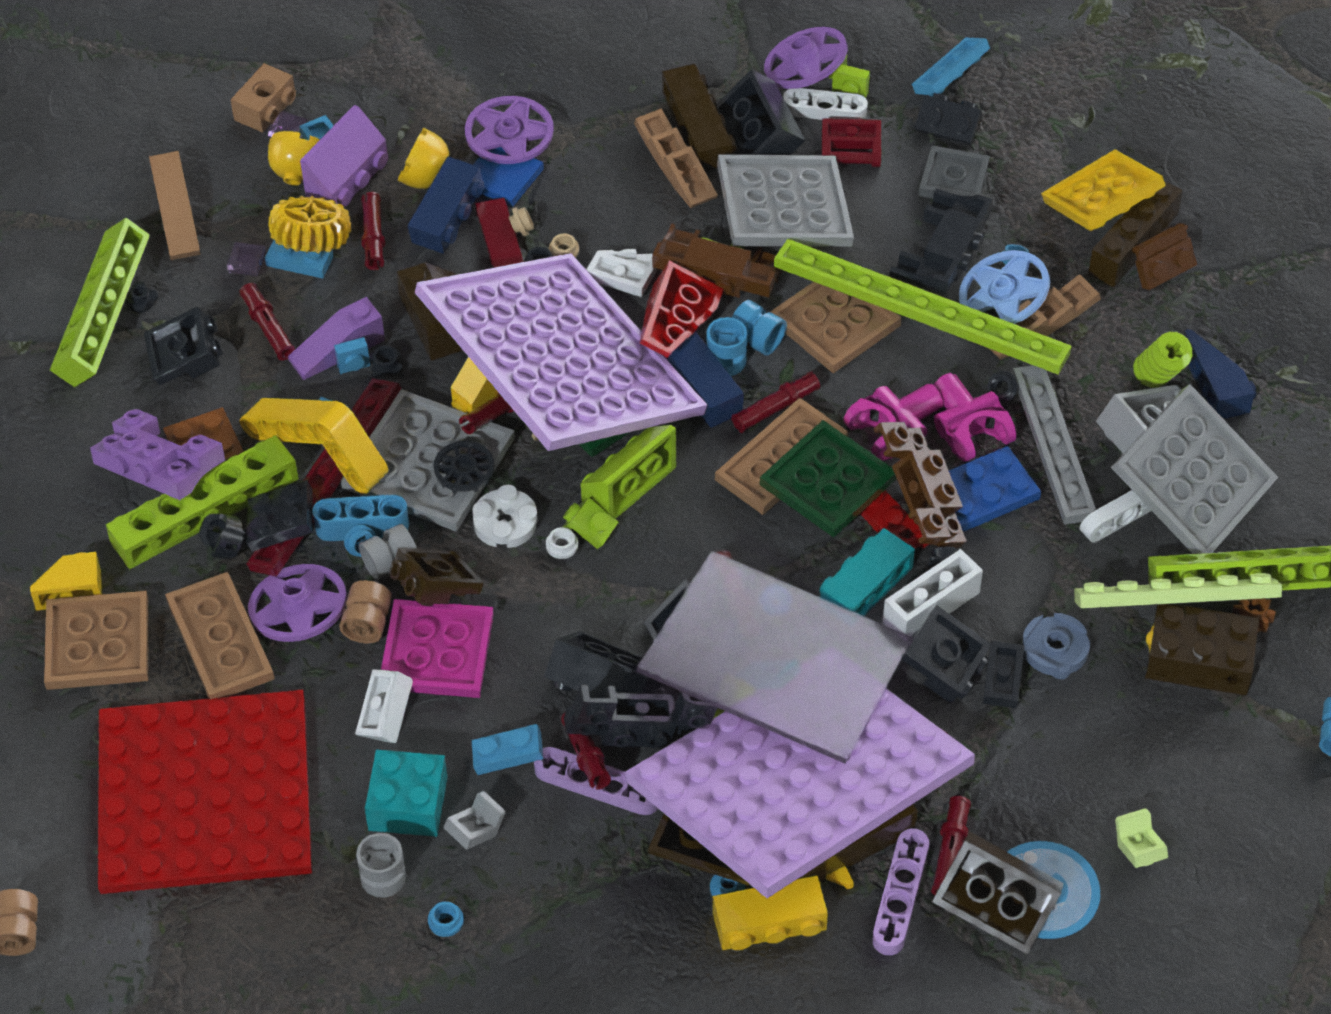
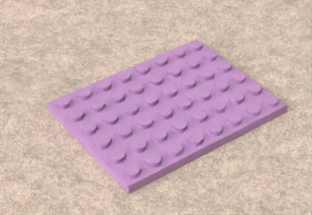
M571 253L417 282L415 294L548 451L696 417L705 413L707 404L663 355L640 344L641 330Z
M832 648L800 666L801 672L781 691H759L755 693L752 698L745 699L715 717L711 724L695 729L625 772L626 782L766 898L783 889L974 764L975 754Z

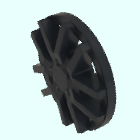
M473 441L453 442L442 448L434 460V474L443 489L446 487L452 490L454 494L458 491L466 492L473 490L478 492L480 487L489 484V480L494 472V459L491 452L485 446ZM459 448H467V453L459 454ZM472 448L480 451L481 453L472 455ZM455 450V457L446 455L450 451ZM472 477L478 478L479 481L475 482ZM458 478L455 484L451 483L453 479Z

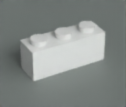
M961 549L885 599L883 623L906 644L909 638L920 629L936 605L950 614L980 593L983 570Z

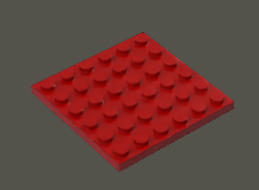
M304 690L99 709L98 889L100 894L312 874Z

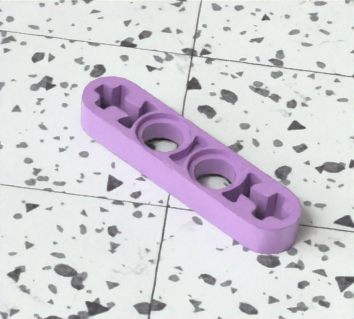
M553 747L543 748V759L534 761L535 775L544 782L640 815H650L658 810L647 799L645 802L640 801L639 797L643 796L634 788L633 792L630 791L629 797H627L629 787L632 786L626 782L625 771L605 765L611 776V781L615 780L623 785L621 790L612 793L604 788L596 790L595 787L591 788L588 779L580 782L572 778V774L580 770L576 762L577 755ZM550 760L555 761V765H551L549 769L544 768V764H548Z
M918 829L904 830L899 835L873 930L874 948L884 955L897 954L905 944L929 849L927 835ZM911 842H916L918 844L912 860L907 858L908 846H910ZM900 870H908L914 874L915 878L911 882L903 883L896 878L895 874ZM892 900H901L906 904L907 909L901 913H894L888 909L887 904ZM889 923L895 924L894 937L891 939V942L884 941Z

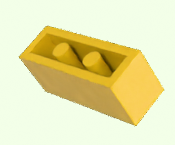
M818 876L797 879L769 898L763 896L755 888L713 896V917L722 950H743L753 944L763 942L778 943L788 937L799 935L809 937L827 930L828 911Z

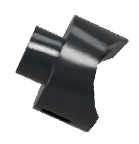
M209 514L204 518L199 530V537L212 557L232 559L239 550L246 548L247 530L243 529L238 517L226 514ZM213 525L219 526L220 529H213Z

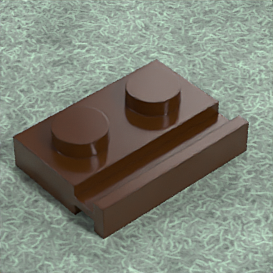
M1179 223L1132 248V252L1137 257L1135 263L1142 288L1151 290L1197 265L1191 238L1187 236L1186 230L1188 226L1186 224Z

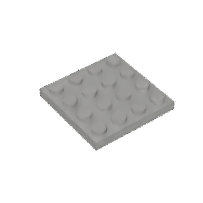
M718 155L717 166L732 246H783L786 240L790 239L806 246L852 247L854 235L836 156Z
M1191 384L1179 392L1111 466L1115 473L1192 554L1213 553L1278 479V476Z
M401 389L369 437L386 462L389 469L388 473L365 495L355 491L345 477L341 480L342 489L360 496H401L407 503L408 514L457 532L486 484L480 487L478 492L473 490L466 492L458 491L454 494L452 490L446 487L443 489L434 474L436 455L442 448L453 442H477L491 452L495 471L514 441L515 433L512 429L489 422L473 434H466L461 427L469 423V421L459 424V418L467 413ZM459 448V454L467 453V448ZM472 448V455L481 453L480 451ZM455 450L450 451L446 455L455 457ZM472 477L475 482L479 481L478 478ZM458 478L453 479L451 483L455 484Z

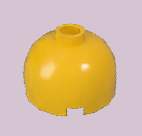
M423 127L405 162L406 166L403 171L401 170L397 181L415 189L429 188L447 156H449V150L444 140L434 132Z
M282 131L272 134L268 145L270 168L277 176L283 178L286 184L300 185L303 182L300 160L320 139L311 135L309 141L301 139L300 133L293 131Z

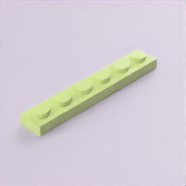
M1266 573L1251 574V579L1238 580V577L1234 575L1218 576L1217 581H1204L1202 577L1184 578V583H1171L1169 579H1153L1149 585H1138L1137 581L1126 580L1119 581L1117 586L1104 587V583L1090 582L1085 583L1084 588H1075L1074 596L1075 603L1080 608L1282 597V584Z

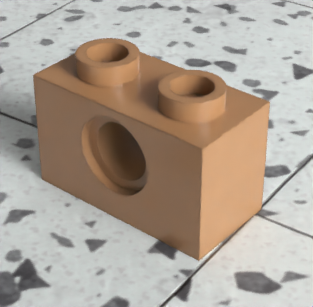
M264 63L232 97L231 105L234 120L263 133L270 124L276 122L279 114L288 105L293 103L296 97L293 75Z

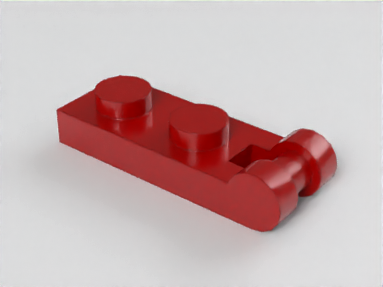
M886 490L860 513L877 533L885 528L914 549L919 547L923 549L930 545L919 543L918 539L923 535L918 524H915L914 520L909 518L905 510Z

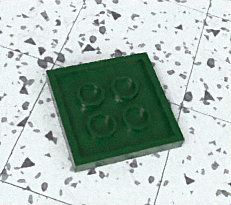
M822 420L760 476L759 485L834 538L897 478L892 467Z

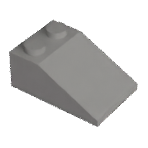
M1177 385L1114 394L1096 422L1104 431L1105 436L1113 441L1118 449L1124 453L1179 394L1181 389Z

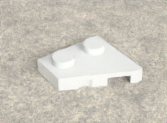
M624 249L622 251H597L586 270L598 284L642 297L658 269L652 267L653 254H636V249Z

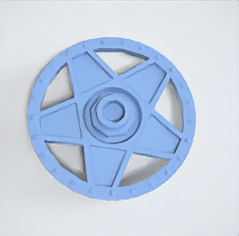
M1018 250L999 252L984 258L966 274L960 286L959 301L960 304L981 312L994 308L1000 319L1016 324L1031 316L1045 301L1050 288L1049 273L1044 263L1031 253ZM1011 259L1001 270L990 267V265L999 261ZM1030 263L1040 270L1042 279L1026 276ZM973 279H975L981 289L967 300L968 289ZM1036 297L1028 307L1019 312L1022 300Z

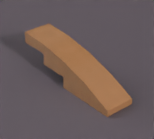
M662 108L635 118L634 125L647 148L672 186L690 208L717 198L718 195L692 146H686L677 127L672 128Z
M179 151L149 156L170 259L175 260L201 255Z
M1079 274L1059 291L1055 287L1050 289L1039 309L1015 325L1048 336L1101 300L1100 294ZM1027 300L1020 305L1019 312L1028 307L1031 302ZM990 349L1000 360L1008 357V355Z

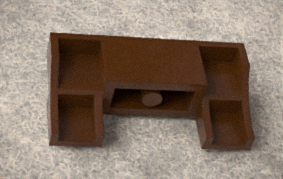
M672 223L663 240L657 243L652 255L653 268L663 270L670 260L723 288L722 295L740 298L742 291L769 298L775 282L778 283L783 271L774 267L776 255L763 252L761 246L757 247L751 259V251L702 239L700 238L699 230H696L694 234L677 230L676 224Z
M880 422L873 429L875 433H881L887 446V450L883 452L884 456L900 458L892 468L911 512L908 516L914 520L915 524L918 523L923 535L918 539L919 543L933 544L939 548L954 547L958 549L967 542L955 514L963 505L940 450H929L921 428H907L905 422Z

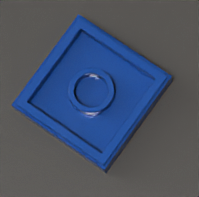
M502 147L487 150L494 154L508 156ZM479 157L473 164L480 167L482 180L484 181L482 194L492 199L504 198L506 205L510 207L517 203L544 170L543 162L535 158L516 164H500Z

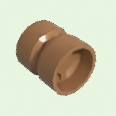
M367 580L357 581L352 584L346 601L347 609L343 611L339 625L340 631L350 640L366 644L375 643L380 640L386 623L385 617L389 612L392 601V593L382 584Z
M21 889L0 891V954L19 956L30 953L35 949L37 930L35 922L37 921L38 898L33 893Z

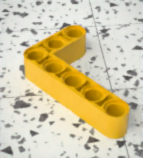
M261 398L239 420L245 433L256 440H267L276 435L281 442L323 444L347 482L360 494H367L389 471L386 462L353 412L341 402Z

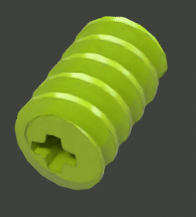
M1178 332L1162 334L1135 359L1133 370L1137 380L1150 388L1164 386L1190 363L1192 358L1191 344L1184 335Z

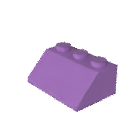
M354 105L300 160L306 197H324L325 200H334L336 204L346 207L352 197L368 184L370 178L386 165L388 161L386 139L358 106Z

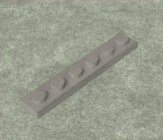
M1034 365L1013 368V375L1017 378L1019 384L1018 394L1063 523L1066 525L1082 522L1096 508L1047 371Z

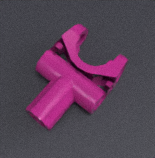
M952 373L941 376L933 384L940 392L943 406L946 409L934 416L936 430L940 437L946 440L952 448V452L961 461L966 462L975 458L976 451L971 440L975 435L988 434L995 437L998 441L1001 440L1004 444H1009L1016 440V430L1008 411H1005L1001 406L999 398L994 392L991 391L973 399L957 375ZM987 419H995L994 428H985Z
M926 384L901 399L889 387L882 386L877 388L872 395L855 402L847 410L843 421L851 430L865 427L875 428L880 422H905L907 428H921L925 437L927 428L920 420L943 407V399L933 384ZM870 410L879 411L878 422L870 420ZM881 436L872 446V454L882 461L893 458L884 456L883 452L887 450V446L883 436Z

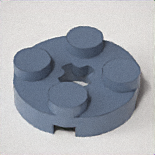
M1054 613V617L1043 618V615L1038 616L1025 628L1022 645H1024L1023 659L1041 673L1052 675L1057 679H1066L1071 673L1079 670L1087 661L1090 650V641L1086 635L1087 630L1080 621L1066 614ZM1057 640L1062 642V648L1060 649L1052 648L1048 643L1049 641L1055 643Z

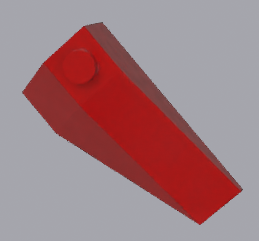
M669 260L651 290L646 306L640 344L668 358L717 310L723 288Z

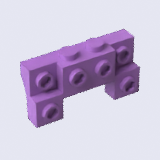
M138 409L130 410L124 416L112 422L114 434L104 437L101 442L90 447L95 465L178 500L192 493L198 481L208 471L225 461L222 443L203 435L190 438L182 446L157 436L160 434L157 417Z

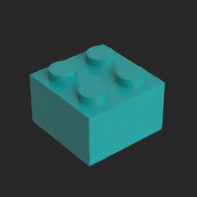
M376 750L365 805L368 831L437 837L447 783L445 755Z

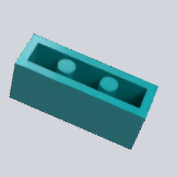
M885 528L875 537L870 536L863 544L862 549L854 557L850 556L844 561L841 570L834 577L829 576L824 580L819 590L821 593L820 608L851 629L913 568L915 549Z

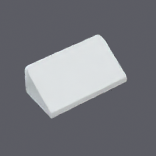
M373 669L355 734L388 743H396L413 683L412 678L398 671Z

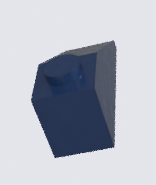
M1191 329L1184 330V336L1189 340L1192 347V358L1188 367L1203 398L1223 419L1250 413L1253 399L1256 398V388L1253 381L1248 380L1240 366Z

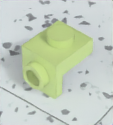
M1146 808L1116 818L1118 847L1135 868L1148 866L1168 858L1167 846L1152 829L1151 813Z

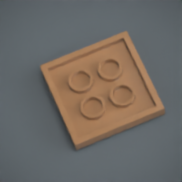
M812 282L770 311L787 322L786 334L832 373L838 371L901 326V317L895 312L816 282Z
M147 591L46 599L44 670L46 690L148 681Z

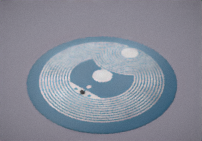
M1047 841L1028 842L1007 851L1009 854L1064 883L1062 893L1037 938L1057 939L1078 932L1092 920L1100 902V885L1095 871L1079 853L1064 845Z

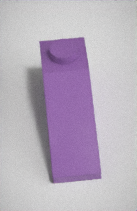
M367 297L337 311L288 356V360L303 380L337 364L334 349L336 344L364 337L369 349L385 341L382 316Z

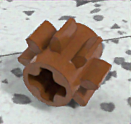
M1270 599L1239 600L1238 605L1233 606L1232 614L1259 618L1257 633L1259 631L1266 633L1269 623L1274 621L1276 611L1269 609Z

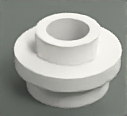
M556 528L546 539V550L554 558H569L578 550V538L568 528Z

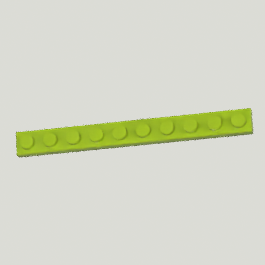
M790 239L786 240L774 258V267L1058 375L1071 353V345Z

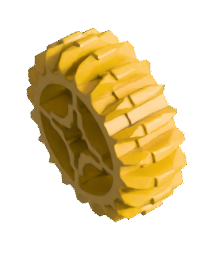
M302 195L300 198L289 197L288 200H281L279 204L273 205V210L270 211L268 226L271 238L275 240L276 244L283 245L285 249L292 248L295 252L305 251L307 254L309 252L319 254L320 251L331 252L332 249H339L341 245L346 244L351 232L349 211L344 209L343 205L336 204L334 200H325L324 197L314 198L313 196L303 197Z

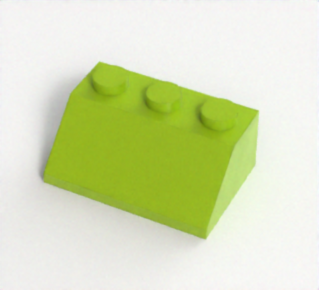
M672 425L649 427L641 434L633 436L623 449L617 454L610 455L599 469L585 476L581 483L582 502L590 498L613 518L616 519L676 468V428Z

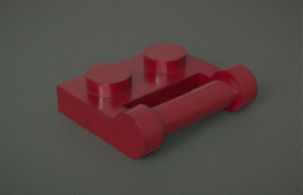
M822 118V156H836L837 163L872 164V167H881V120ZM831 148L872 149V152L831 151Z

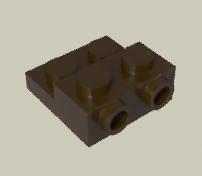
M398 548L395 559L390 565L391 578L399 580L404 587L405 594L413 596L417 603L424 606H433L434 604L448 605L451 594L457 596L480 594L484 582L455 551Z

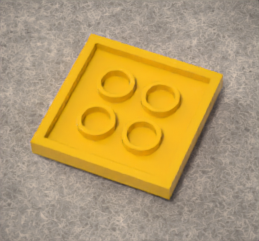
M1114 149L1041 194L1045 204L1092 231L1104 226L1107 221L1115 216L1129 211L1133 205L1143 199L1152 197L1166 185L1162 175Z

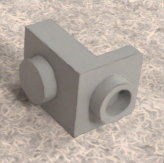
M485 791L477 793L471 808L448 817L444 829L468 850L496 837L504 818L505 810Z

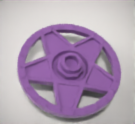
M814 27L792 34L776 45L767 56L764 64L766 77L774 80L777 87L784 89L802 88L817 83L832 74L844 61L848 51L846 39L840 31L830 27ZM827 36L837 39L840 43L826 44ZM776 57H778L783 62L772 71L773 63ZM833 60L830 65L821 71L822 64ZM797 74L802 78L801 80H786Z
M502 96L485 101L470 113L465 124L466 141L472 151L485 160L500 164H516L537 157L549 146L554 133L553 120L549 112L536 101L520 96ZM512 104L505 112L491 109L499 105ZM530 108L540 114L545 122L529 119ZM475 120H477L485 130L473 139L472 127ZM543 139L539 145L526 152V141ZM502 147L508 156L494 154L487 150Z
M315 564L293 565L283 568L277 577L269 575L257 585L249 599L248 614L254 628L263 636L283 642L301 641L321 634L336 623L345 610L347 592L342 579L331 569ZM304 574L300 578H291L286 581L282 580L283 578L289 577L291 575ZM325 577L337 586L339 593L322 590ZM265 592L272 602L257 612V604L261 595ZM332 612L325 620L313 627L315 615ZM287 622L292 632L275 631L268 627Z

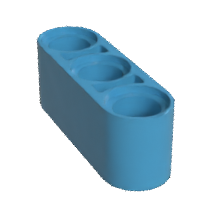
M398 495L327 498L316 502L312 509L316 535L324 541H343L346 533L356 525L369 526L375 535L383 538L384 531L398 524H403L407 530L410 525L407 503L403 497Z

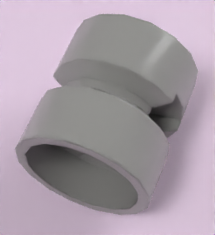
M398 524L384 531L383 538L374 536L359 543L362 560L372 578L377 582L390 576V565L395 559L398 548L417 549L413 538L403 524Z
M376 833L364 838L358 845L356 852L362 887L374 897L385 898L393 896L402 889L406 880L401 844L395 837L386 833Z

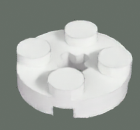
M503 485L498 490L485 494L472 508L475 533L480 540L490 546L497 547V543L501 545L507 544V548L517 547L527 542L535 533L538 520L536 505L527 494L517 491L512 485ZM504 514L511 515V521L509 522L505 519L501 521L498 519L500 518L499 516Z

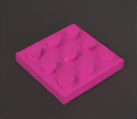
M394 599L381 670L398 671L412 678L413 683L410 690L412 693L480 698L494 616L493 607L449 603L448 605L434 604L433 606H424L416 601Z

